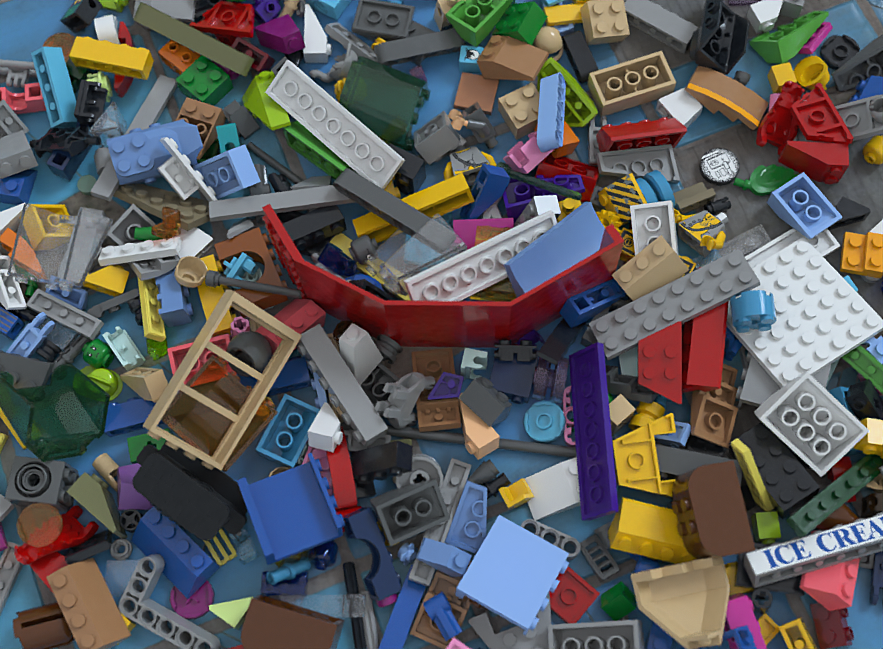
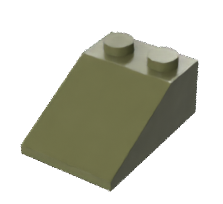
M84 472L66 492L112 533L122 539H126L128 536L120 524V514L114 497L107 490L109 485L93 473L90 476Z

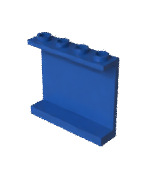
M312 452L308 454V463L248 485L245 477L237 480L267 565L344 536L342 527H345V522L342 515H337L335 508L338 507L334 495L329 496L327 491L330 489L326 477L322 478L320 474L323 471L319 459H314Z

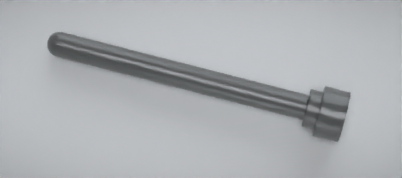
M209 270L205 278L206 286L214 288L220 285H227L296 298L302 295V292L298 289L223 277L218 271Z

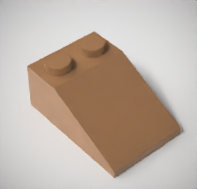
M496 35L490 38L477 59V63L484 79L534 81L547 60L549 53L510 36Z

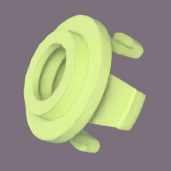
M103 71L88 74L87 77L89 79L86 81L102 83L101 88H106L108 91L106 103L110 102V97L113 96L108 75H104Z

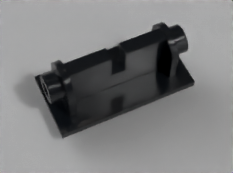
M501 339L499 343L494 344L495 347H499V350H494V359H498V361H513V353H517V361L532 362V360H536L537 352L533 351V348H537V345L532 344V340H520V344L511 343L512 340Z

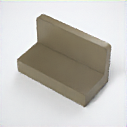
M703 182L697 183L673 193L675 198L674 209L684 215L703 207L708 201L713 202L716 193L713 188L707 190Z

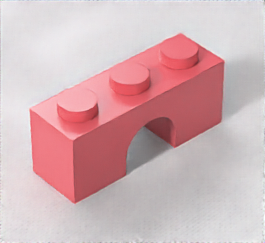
M39 82L25 84V92L12 93L6 87H0V101L4 99L16 115L47 111Z

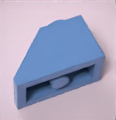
M423 538L416 559L450 577L464 576L472 555L453 545Z

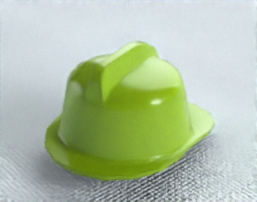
M89 365L81 369L76 375L75 386L81 394L107 402L114 400L120 395L123 382L119 374L107 368L96 369Z

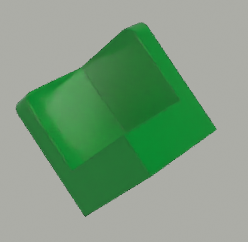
M621 581L601 595V608L614 621H618L636 609V596Z

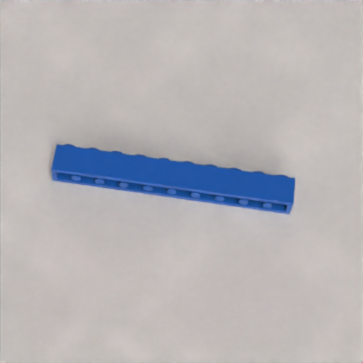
M301 356L290 358L285 363L266 396L270 397L312 386L306 358H301ZM236 374L188 387L227 408L243 404L258 380L254 377ZM179 390L158 425L215 410ZM133 397L124 403L119 404L115 402L107 404L106 407L100 408L104 432L109 437L145 429L143 424L156 403L144 400L143 398Z

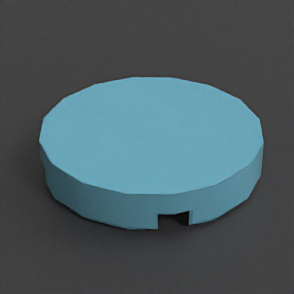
M546 400L535 402L531 405L532 407L526 411L523 421L525 431L529 436L543 443L552 442L560 437L566 425V418L562 409L554 402Z

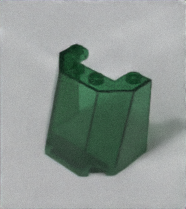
M359 56L357 61H353L339 103H342L345 109L388 146L392 144L409 152L412 151L414 146L411 131L413 125H417L418 109L422 108L424 102L429 100L430 90H428L427 81Z
M73 364L57 366L51 374L50 385L19 389L13 387L14 378L9 372H0V408L23 445L42 462L81 456L87 451L86 447L95 438L99 439L104 434L110 395Z

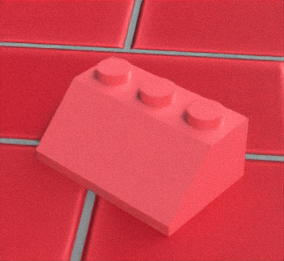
M295 298L273 317L297 333L302 334L318 324L323 327L326 312L312 300ZM261 326L255 332L263 335L268 340L274 354L282 339Z
M229 334L210 338L209 341L226 351L232 337ZM194 342L167 349L173 375ZM204 348L183 384L192 386L238 373L230 367L225 359Z
M860 558L802 574L800 588L828 611L851 607Z

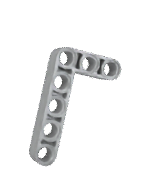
M152 554L140 559L119 602L120 612L127 618L182 649H205L204 643L209 644L210 649H220L221 643L217 636L150 599L164 569L165 561L159 554ZM149 561L154 565L153 570L149 567ZM140 580L144 583V589L140 587ZM131 600L135 604V609H133L130 605ZM149 611L153 613V619L150 618ZM167 621L172 624V630L168 628ZM186 632L191 635V641L187 639Z

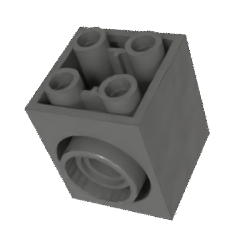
M15 456L5 499L20 507L68 512L70 507L73 506L75 499L66 491L78 480V470L64 461Z

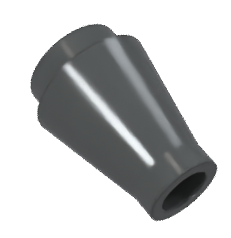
M489 459L486 462L483 461L467 479L482 485L497 478L496 475L500 472Z

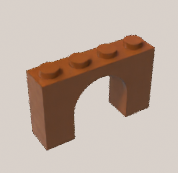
M259 227L214 244L224 270L227 268L223 264L224 260L230 263L233 257L238 259L243 252L254 259V262L265 266L263 275L256 282L287 287L285 280L281 281L279 276L283 275L279 264L274 265L273 263L276 257L272 248L268 250L266 246L270 244L266 233H261ZM244 288L235 290L236 293L262 310L288 300L287 296Z

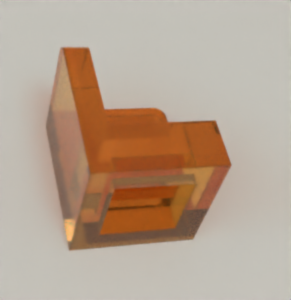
M167 206L163 207V222L152 226L151 232L152 235L168 240L181 234V217L179 210Z

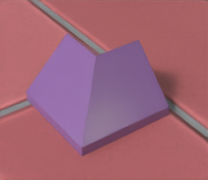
M138 463L117 468L118 510H150L153 507L147 498L138 493L133 487V477L141 466Z

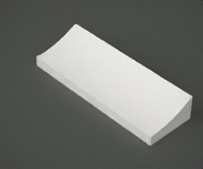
M670 200L630 206L635 256L660 235L678 255L673 202Z

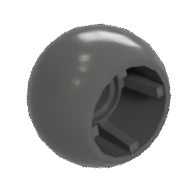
M253 331L237 334L231 339L226 349L227 353L260 373L264 371L273 354L268 340L263 335ZM228 362L230 367L239 375L252 377Z

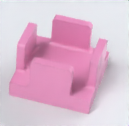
M537 131L528 135L529 140L525 144L522 141L516 143L503 158L511 168L509 172L513 177L528 174L553 151L550 150L544 153L540 151L537 145Z

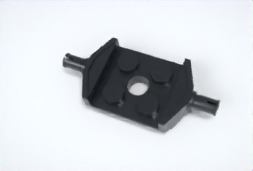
M88 126L50 128L39 140H31L29 145L35 149L39 158H42L46 151L52 152L56 150L68 151L70 156L74 157L91 145H100L101 138L95 137L92 128Z

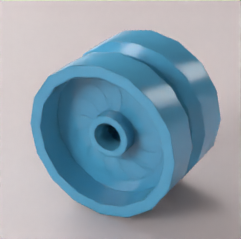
M654 170L645 174L643 179L641 177L635 179L647 203L671 200L675 208L673 191L661 172Z

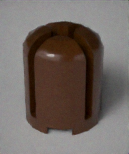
M58 602L16 612L18 618L13 619L14 637L19 638L23 649H55L70 645L75 640Z

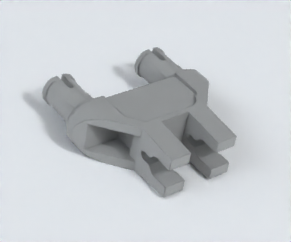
M412 372L406 374L395 383H386L383 391L391 394L387 401H377L374 409L376 411H383V416L396 429H402L406 425L414 426L416 424L414 421L418 420V416L412 410L421 391L434 387L432 385H435V378L433 376H424L420 372Z

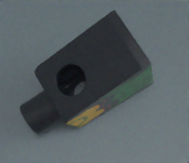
M75 0L60 19V22L73 33H76L90 26L102 8V3L98 0Z

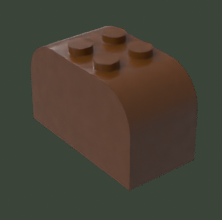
M734 460L703 465L677 477L672 487V508L678 519V533L682 537L686 550L697 559L719 558L755 550Z
M261 594L251 598L241 631V642L244 649H337L345 620Z

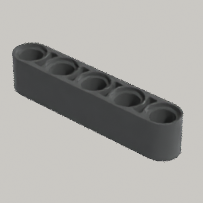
M449 29L380 43L374 47L379 66L386 67L458 52L461 50V45H466L464 39L459 36L455 29Z

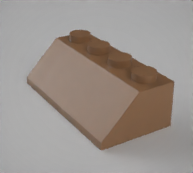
M95 558L67 565L46 577L79 649H110L132 636Z

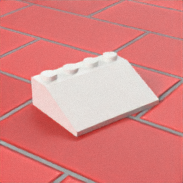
M807 371L768 397L754 411L756 416L821 477L869 432L855 416Z

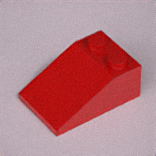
M787 141L778 158V163L799 173L804 172L809 178L817 182H825V184L829 185L835 184L840 181L849 167L848 144Z

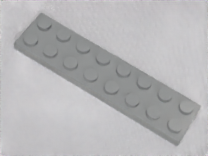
M737 249L588 323L597 342L604 344V355L609 361L637 347L639 340L678 321H682L683 324L730 301L733 296L736 298L742 292L750 291L760 286V281L740 249Z

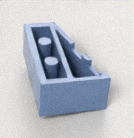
M175 268L155 277L156 286L159 291L157 300L161 302L162 308L158 309L159 315L168 328L191 323V315H194L192 303L188 302V297L191 296L190 289L176 281L174 276Z

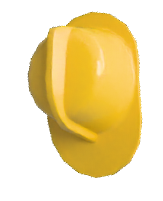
M808 56L802 59L794 69L796 80L801 86L812 91L817 83H821L823 88L827 90L826 84L830 80V74L827 64L820 57Z

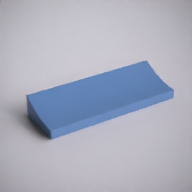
M584 202L504 264L517 298L600 249L605 227L599 220L591 202Z

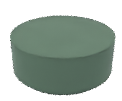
M84 175L78 180L77 187L82 194L91 195L90 191L97 180L91 175Z

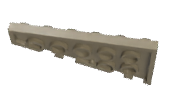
M137 183L119 185L113 195L186 231L210 221L209 201L191 196L182 200L173 191Z

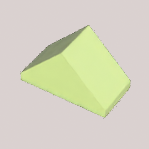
M253 597L209 605V610L239 630L245 621L249 604Z

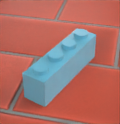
M41 47L32 52L31 56L51 128H70L77 124V119L74 116L76 99L62 48Z

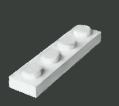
M166 237L154 241L146 240L140 243L107 246L102 248L98 262L100 266L175 256L179 255L182 242L180 237Z

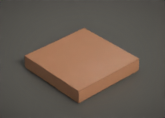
M462 72L454 108L465 110L478 102L485 114L492 115L499 79H484L481 75Z

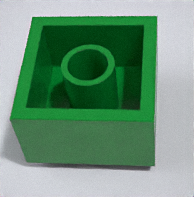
M535 1L510 4L495 25L492 35L510 36L532 45L548 16Z
M203 55L176 79L180 92L185 96L213 106L234 88L230 76Z

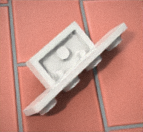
M161 138L160 142L172 157L157 169L180 198L185 200L199 189L208 201H216V192L210 186L205 185L202 181L204 178L200 172L193 170L190 166L191 161L184 154L181 155L177 150V143L172 138Z

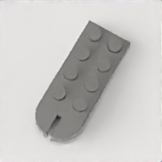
M875 95L835 106L852 134L853 141L883 134V95ZM799 127L797 128L798 133L793 140L804 142H821L806 140Z

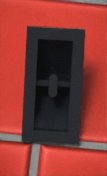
M842 196L835 209L843 218L827 229L832 230L864 221L871 211L869 208Z

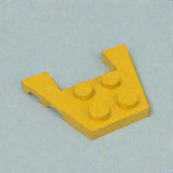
M669 413L612 441L615 476L618 486L672 497V487L676 479L661 481L654 435L676 433L673 413Z

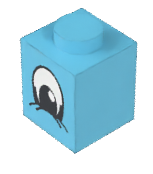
M461 45L459 72L482 74L477 59L484 50V47Z

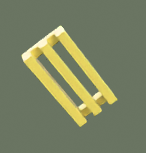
M220 528L219 533L231 551V555L228 556L216 535L212 539L223 555V560L220 559L209 540L204 541L219 567L238 556L223 528Z

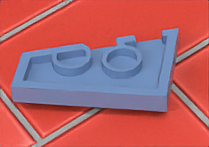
M467 480L445 543L477 554L486 538L487 487Z

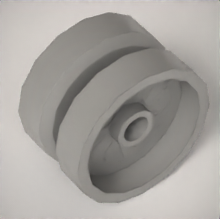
M413 454L412 471L396 477L397 488H402L436 479L441 491L443 473L439 463L433 457L426 454ZM417 474H422V477H424V479L422 481H417Z

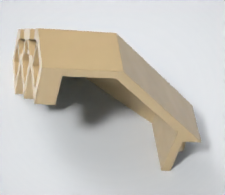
M723 557L696 559L631 574L638 609L686 649H698L722 644L730 592Z

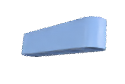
M560 72L542 78L540 81L537 145L542 153L563 146L566 83Z

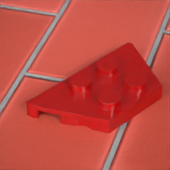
M220 1L212 9L202 14L204 19L197 24L194 22L189 24V26L204 33L253 38L254 8L252 4Z
M817 83L810 93H805L800 100L791 105L790 113L806 140L851 144L853 142L852 134L821 83Z
M678 321L638 341V384L676 404H682V321Z

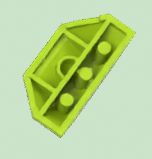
M550 57L537 75V90L540 93V81L542 78L560 72L566 83L564 120L569 127H585L598 114L595 103L575 78L556 60Z

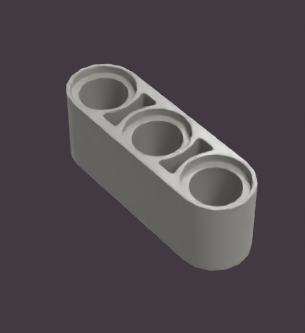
M532 519L522 522V528L532 526L535 529V535L542 539L546 535H552L555 538L553 545L564 550V545L572 544L575 547V552L569 554L566 560H573L578 555L580 543L575 538Z

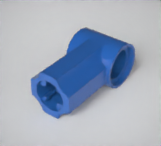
M443 592L423 602L427 614L432 621H435L445 641L463 631L451 611L452 607Z

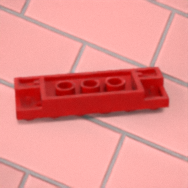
M729 301L685 322L682 339V393L698 389L703 392L721 389Z

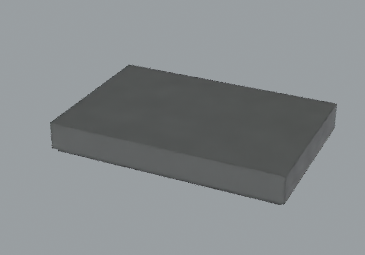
M359 0L352 33L391 40L408 38L415 6L379 0Z

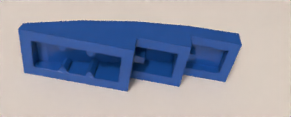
M412 564L395 603L379 649H403L427 586L408 580L413 567Z

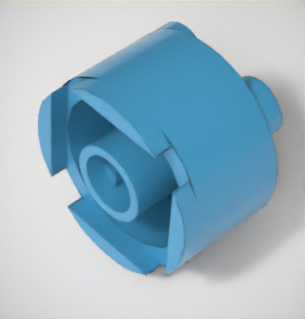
M752 290L742 292L741 297L737 299L735 296L730 299L732 323L738 333L748 332L750 328L768 331L777 320L772 293L766 295V291Z

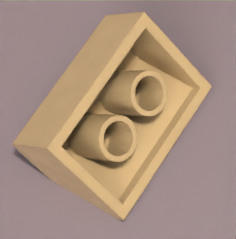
M660 235L614 272L612 276L634 301L679 279L689 271V268L662 235Z

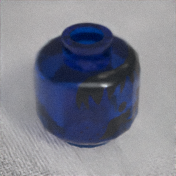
M334 540L310 548L308 560L314 565L315 569L327 570V567L334 566L336 563L338 545Z

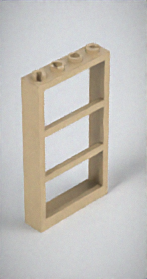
M226 289L144 422L143 426L149 430L147 434L157 440L161 437L166 439L167 442L165 444L175 450L179 447L184 449L185 452L183 454L193 460L196 457L202 459L201 464L211 470L214 467L222 470L302 335L235 291ZM230 306L282 339L262 374L209 341ZM204 348H207L258 380L237 415L183 384ZM179 390L233 421L212 457L157 426Z

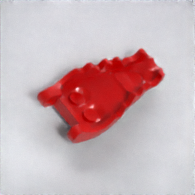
M786 81L778 99L760 123L756 137L757 146L764 147L767 142L778 147V155H780L786 142L794 140L799 126L790 113L791 105L800 100L801 95L805 92V89L793 81Z
M75 505L68 512L50 517L48 522L44 521L42 528L36 527L35 532L30 534L29 541H25L20 547L17 545L14 547V555L21 564L30 565L41 557L86 542L97 532L99 525L95 521H91L84 527L77 520L82 515L83 510L79 505Z

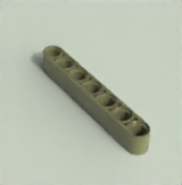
M140 2L133 20L247 77L254 58Z

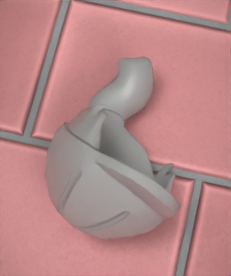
M348 43L346 54L337 55V58H334L338 63L335 62V65H332L331 70L327 74L319 70H312L309 72V76L312 79L318 78L325 83L343 80L350 76L352 78L356 77L360 69V62L356 53L351 49V43Z

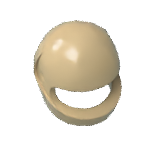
M549 26L542 27L532 46L547 51L549 54L555 53L560 49L558 55L553 58L558 62L563 54L562 37L559 30Z

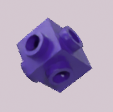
M253 0L254 18L259 24L276 19L279 15L278 12L282 9L278 4V0Z

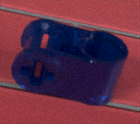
M330 242L327 243L317 259L321 264L338 275L351 277L357 271V263L339 247Z

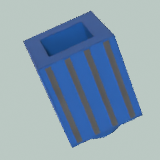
M0 307V333L14 341L26 324L14 314Z

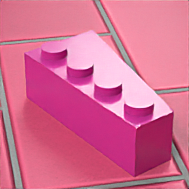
M742 593L729 596L724 631L748 625L756 648L767 649L759 622L753 613L754 605L751 598ZM734 637L727 640L730 649H738Z

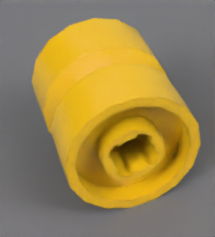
M654 401L652 404L639 402L636 408L638 414L632 417L628 426L634 431L663 417L666 410Z

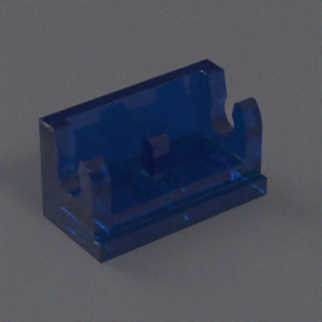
M269 571L262 572V595H308V571L297 574L294 579H286L275 585L269 584L266 575Z

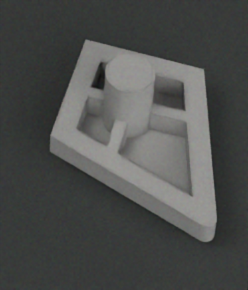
M244 218L233 223L228 230L227 238L231 239L240 233L250 231L249 228L254 226L252 220Z

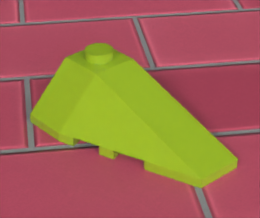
M263 71L259 75L254 76L242 97L243 104L248 111L252 112L255 118H260L261 122L272 131L290 126L291 123L287 111L265 93L274 80L275 74L272 71Z

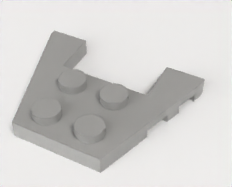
M550 592L546 597L549 599V602L544 612L539 610L537 613L539 621L533 631L529 629L526 636L523 634L524 629L519 626L495 634L487 612L468 619V622L489 649H549L548 625H551Z

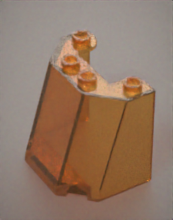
M212 355L185 385L237 415L253 388L249 385L245 387L239 382L241 378L233 371L229 373L226 368L227 362L223 358ZM181 390L177 392L161 418L186 443L211 457L233 422ZM268 398L261 403L221 471H228L278 413L274 409L276 405Z

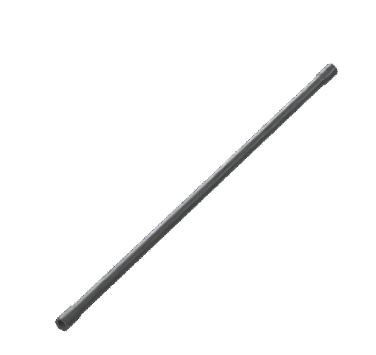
M340 423L343 430H353L350 424ZM386 425L388 427L387 435L465 445L464 434L444 431L419 432V428L404 427L396 429L392 425ZM500 438L499 448H497L563 457H577L576 447Z

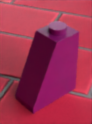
M289 14L254 27L261 46L285 54H291L306 48L301 32Z

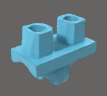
M242 252L238 259L233 257L230 263L224 260L223 264L227 268L223 274L229 278L244 280L242 277L245 272L254 275L259 267L253 262L254 259ZM228 286V287H230V288L233 289V290H234V289H237V290L240 289V288H238V287Z

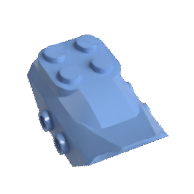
M184 119L160 125V123L151 124L148 129L141 130V128L130 130L129 134L106 139L120 185L143 182L145 184H152L157 182L156 179L163 177L157 168L172 157L160 142V139L163 137L172 138L177 143V150L181 155L184 154L189 158L191 167L198 164L196 159L203 148L197 125L186 123Z

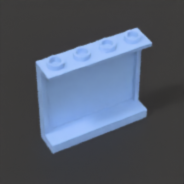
M499 515L457 586L455 595L461 599L466 596L524 629L523 634L526 636L528 630L533 631L539 621V618L536 617L538 611L544 612L549 602V599L546 598L549 591L554 593L560 581L556 579L559 572L564 574L569 565V562L566 561L569 553Z

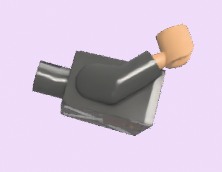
M478 102L462 112L452 109L448 114V117L452 119L451 125L454 129L460 131L463 125L466 126V129H470L478 142L480 144L484 142L488 149L498 144L494 137L496 131Z

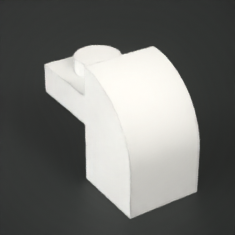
M107 15L94 19L99 41L107 40L114 44H121L118 38L119 32L116 16Z

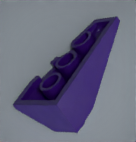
M525 175L510 177L509 185L503 193V199L508 218H513L515 223L533 196L557 195L558 202L585 192L581 175H556L554 178H544L543 175H537L536 178H526Z

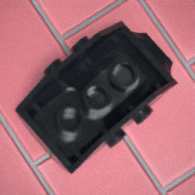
M705 0L700 28L695 30L692 35L689 53L691 60L699 66L728 75L746 53L750 22L735 14L723 3V0Z

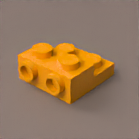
M845 232L843 234L839 272L881 279L883 276V234L868 232L866 235Z

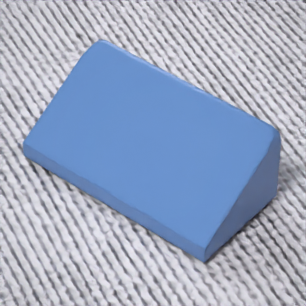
M55 276L50 277L46 293L80 310L86 309L89 291Z

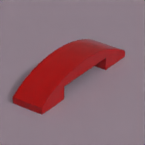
M120 22L118 38L121 44L135 47L127 26L124 22ZM115 74L114 89L118 97H123L127 93L133 82V77Z
M340 426L341 432H343L341 444H337L333 452L326 451L332 492L338 506L336 510L358 506L352 466L342 426Z

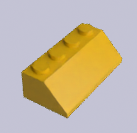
M622 498L618 507L619 512H616L608 530L610 548L675 564L697 559L686 550L683 544L682 537L677 530V515L673 509Z

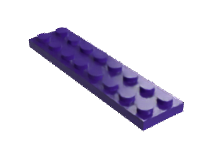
M599 342L569 355L581 520L591 521L619 512L604 344Z

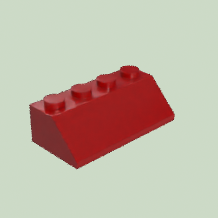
M662 117L655 121L646 119L632 124L631 122H624L616 126L607 124L600 128L596 138L600 152L671 144L672 148H674L687 132V128L676 118L668 119L667 117Z

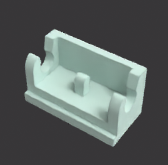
M117 326L115 327V333L110 334L106 332L102 335L127 371L147 362L125 329L122 330Z
M465 348L461 364L463 380L465 378L474 380L482 377L475 375L473 371L475 369H487L488 352Z

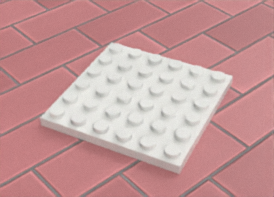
M804 236L752 268L760 281V286L752 290L766 291V295L772 293L774 297L777 320L771 325L770 330L759 331L758 329L750 328L748 332L738 333L732 323L730 301L728 304L727 327L780 388L805 371L813 376L883 331V319Z

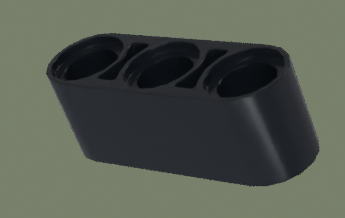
M579 30L562 36L564 51L579 83L588 82L589 73L599 69L582 32Z

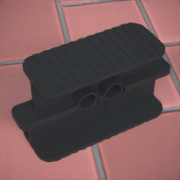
M164 443L160 450L152 445H146L137 456V462L141 466L132 481L133 487L138 493L203 541L214 538L222 527L233 535L241 531L247 522L245 514L248 510L236 481L216 467L213 470L201 464L203 460L198 457L195 460L183 454L185 450L180 447L175 450Z

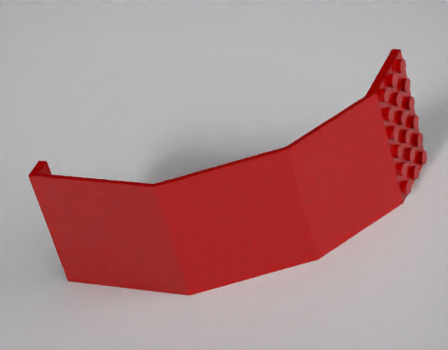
M268 204L262 207L265 214L262 219L266 224L265 227L269 232L275 252L279 257L278 259L282 267L288 272L293 285L295 284L297 289L302 292L301 298L312 300L327 314L340 321L348 320L355 322L357 326L367 331L370 336L376 339L379 334L388 336L401 347L498 348L494 344L499 343L501 339L512 340L511 343L515 344L530 331H538L562 317L560 311L568 298L613 279L612 274L616 271L624 244L623 238L613 224L605 227L598 252L511 302L383 300L305 261L272 206Z

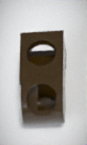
M872 493L862 498L861 518L867 519L883 512L882 493Z

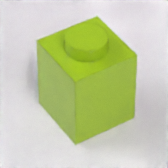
M777 511L759 512L751 516L755 542L771 545L781 538Z

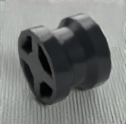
M46 338L43 341L42 347L37 348L35 352L53 363L55 361L54 357L63 350Z
M128 509L121 514L120 524L128 532L134 533L143 515L137 510Z

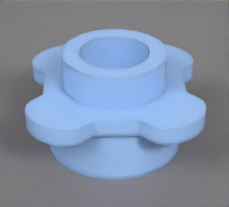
M405 543L398 551L397 557L405 566L413 562L417 556L418 548L414 547V543Z

